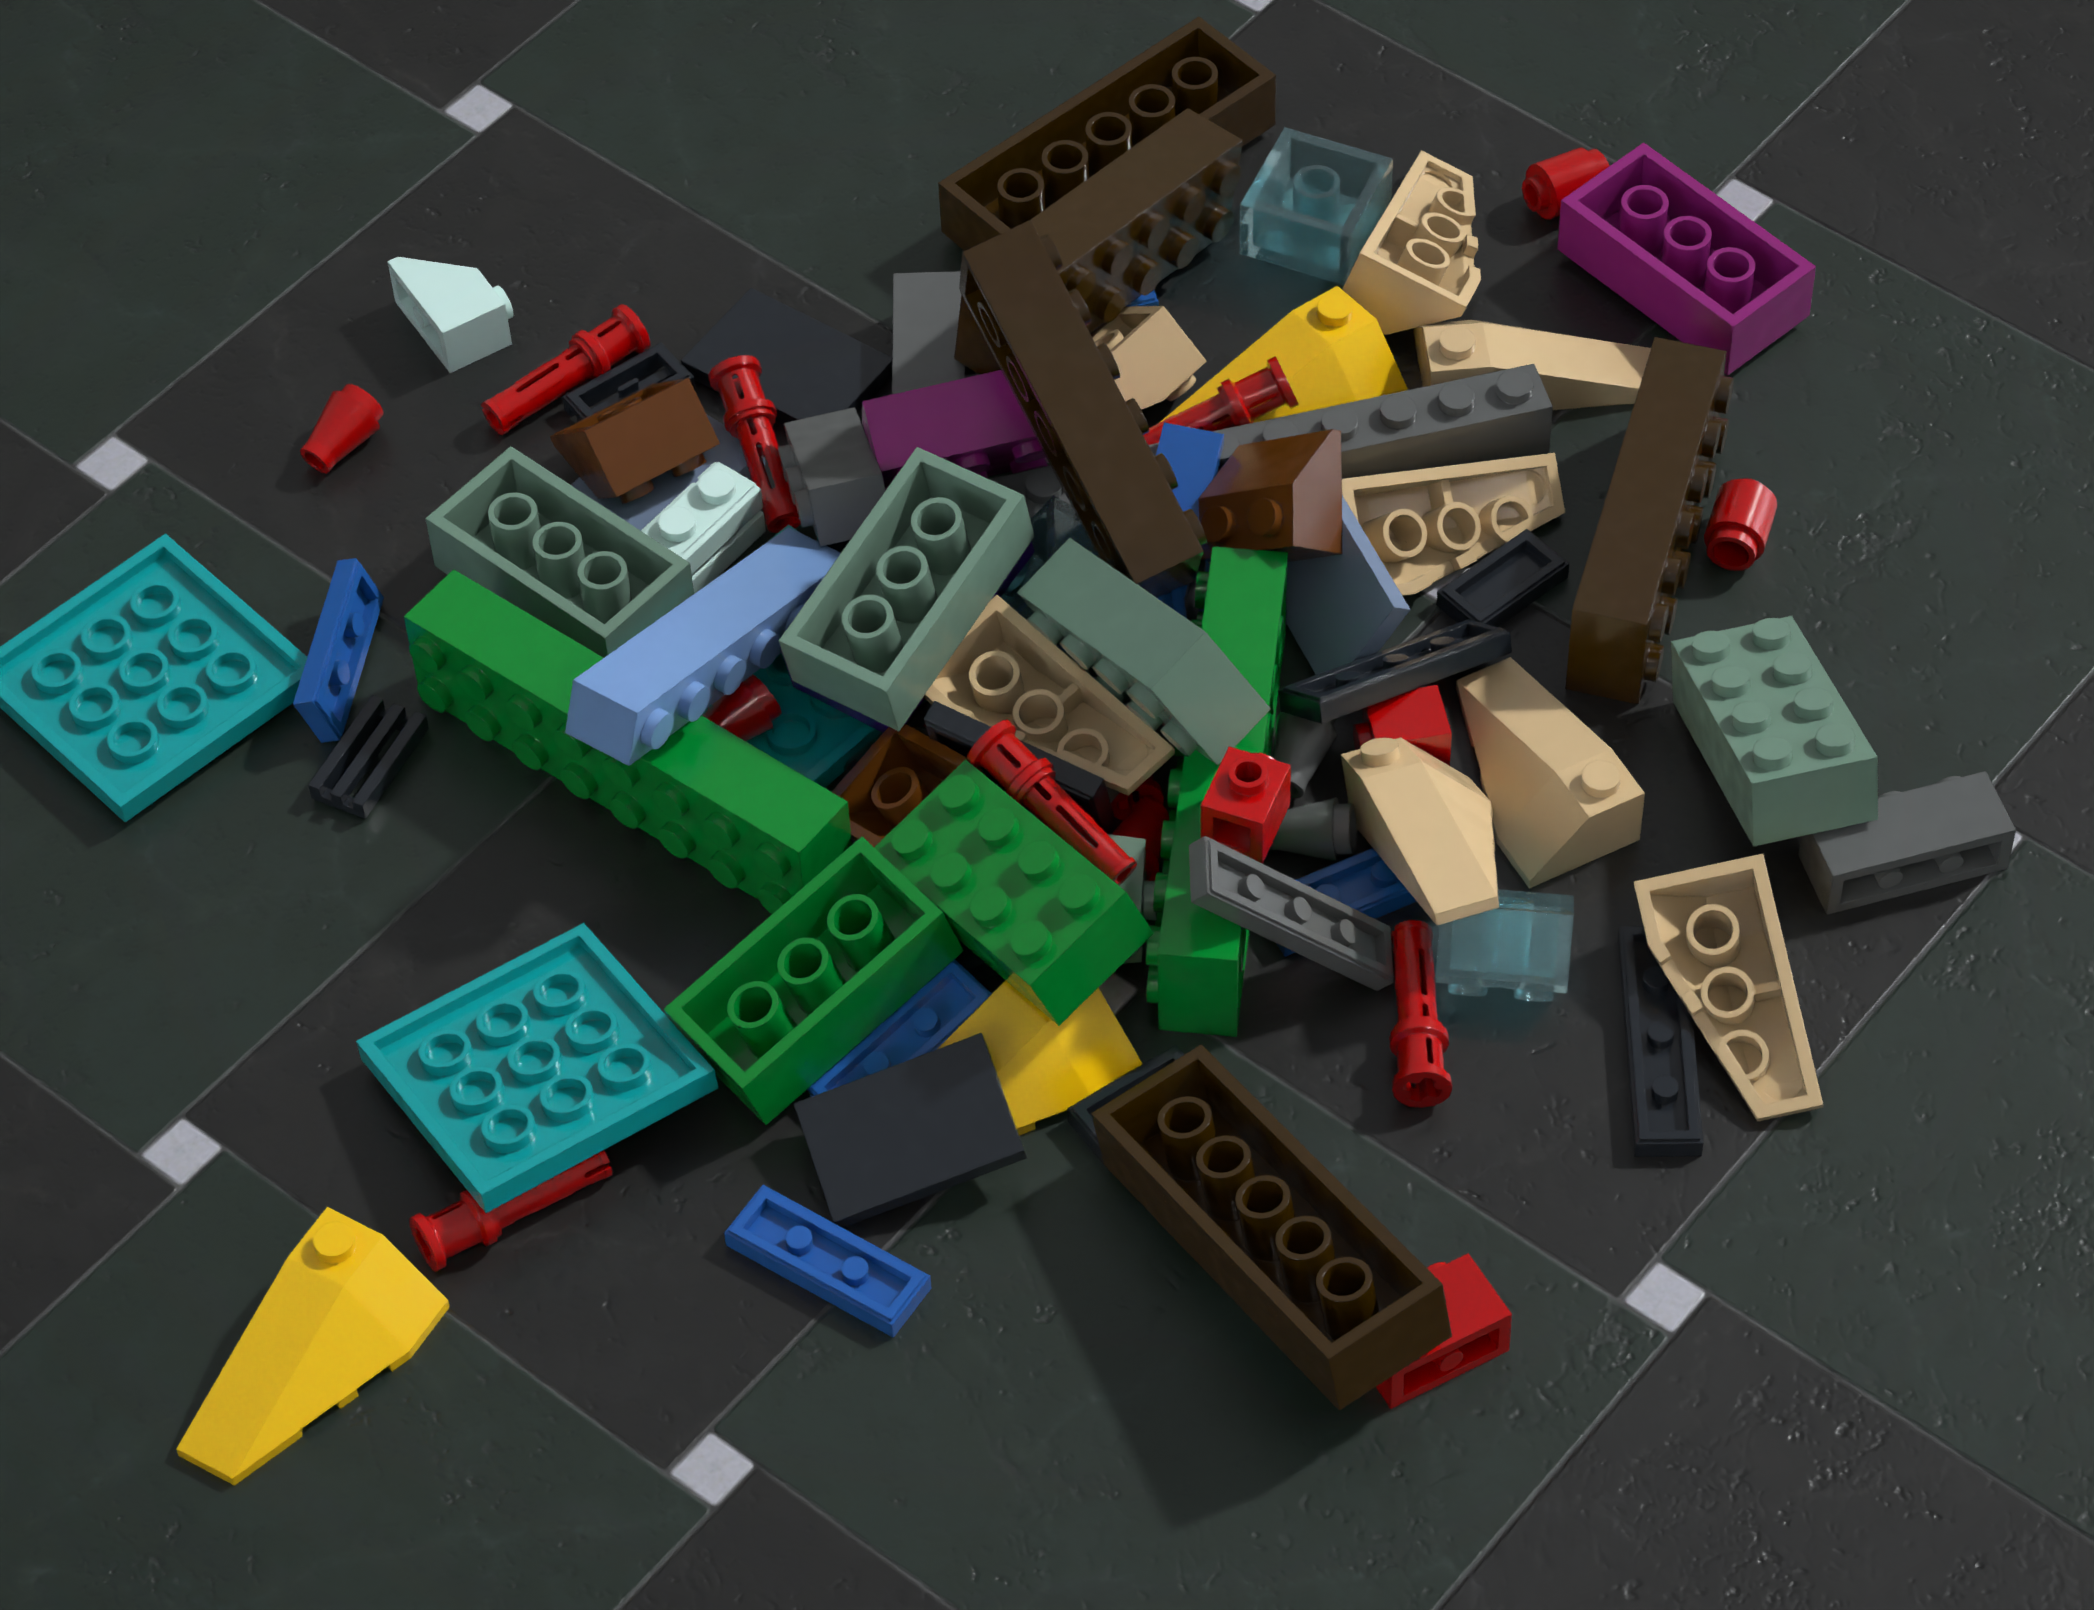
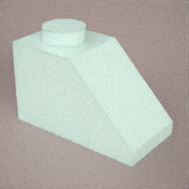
M396 257L387 261L395 302L449 373L512 345L508 319L513 318L514 313L510 300L499 285L492 288L477 268L404 257Z

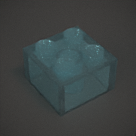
M1284 127L1240 204V254L1344 285L1359 253L1391 202L1393 159Z

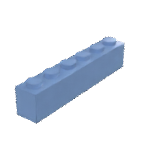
M788 527L576 677L572 684L565 733L628 766L651 749L660 748L671 734L689 721H696L706 708L725 694L731 695L734 693L741 682L760 668L765 669L772 664L776 656L781 654L779 639L841 553L826 545L820 547L818 541Z

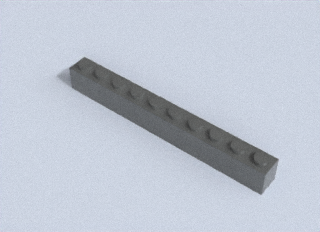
M1529 364L1212 431L1224 434V446L1217 473L1239 445L1331 429L1341 431L1342 479L1548 454L1550 450L1553 406L1535 364ZM1159 443L1148 445L1154 456H1156ZM1051 466L990 478V480L1025 496L1035 537L1032 540L1034 553L1024 567L1046 563L1069 538L1090 551V540Z

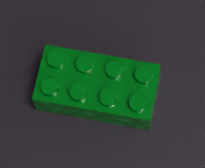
M966 759L874 847L944 913L957 939L1058 1026L1154 934L1124 889Z
M861 836L667 1005L664 1011L673 1024L713 1067L715 1074L767 1125L964 950L944 913Z

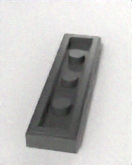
M1207 836L1189 845L1191 903L1375 991H1379L1394 983L1390 926Z

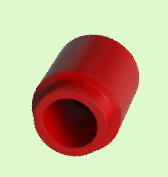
M1581 147L1534 163L1527 168L1525 180L1522 183L1524 200L1533 212H1537L1544 219L1551 220L1559 217L1561 200L1608 168L1609 163L1599 150H1586Z
M1748 478L1730 480L1720 486L1704 534L1707 555L1712 562L1724 569L1739 571L1749 568L1755 560L1762 556L1777 510V499L1771 490L1762 483Z

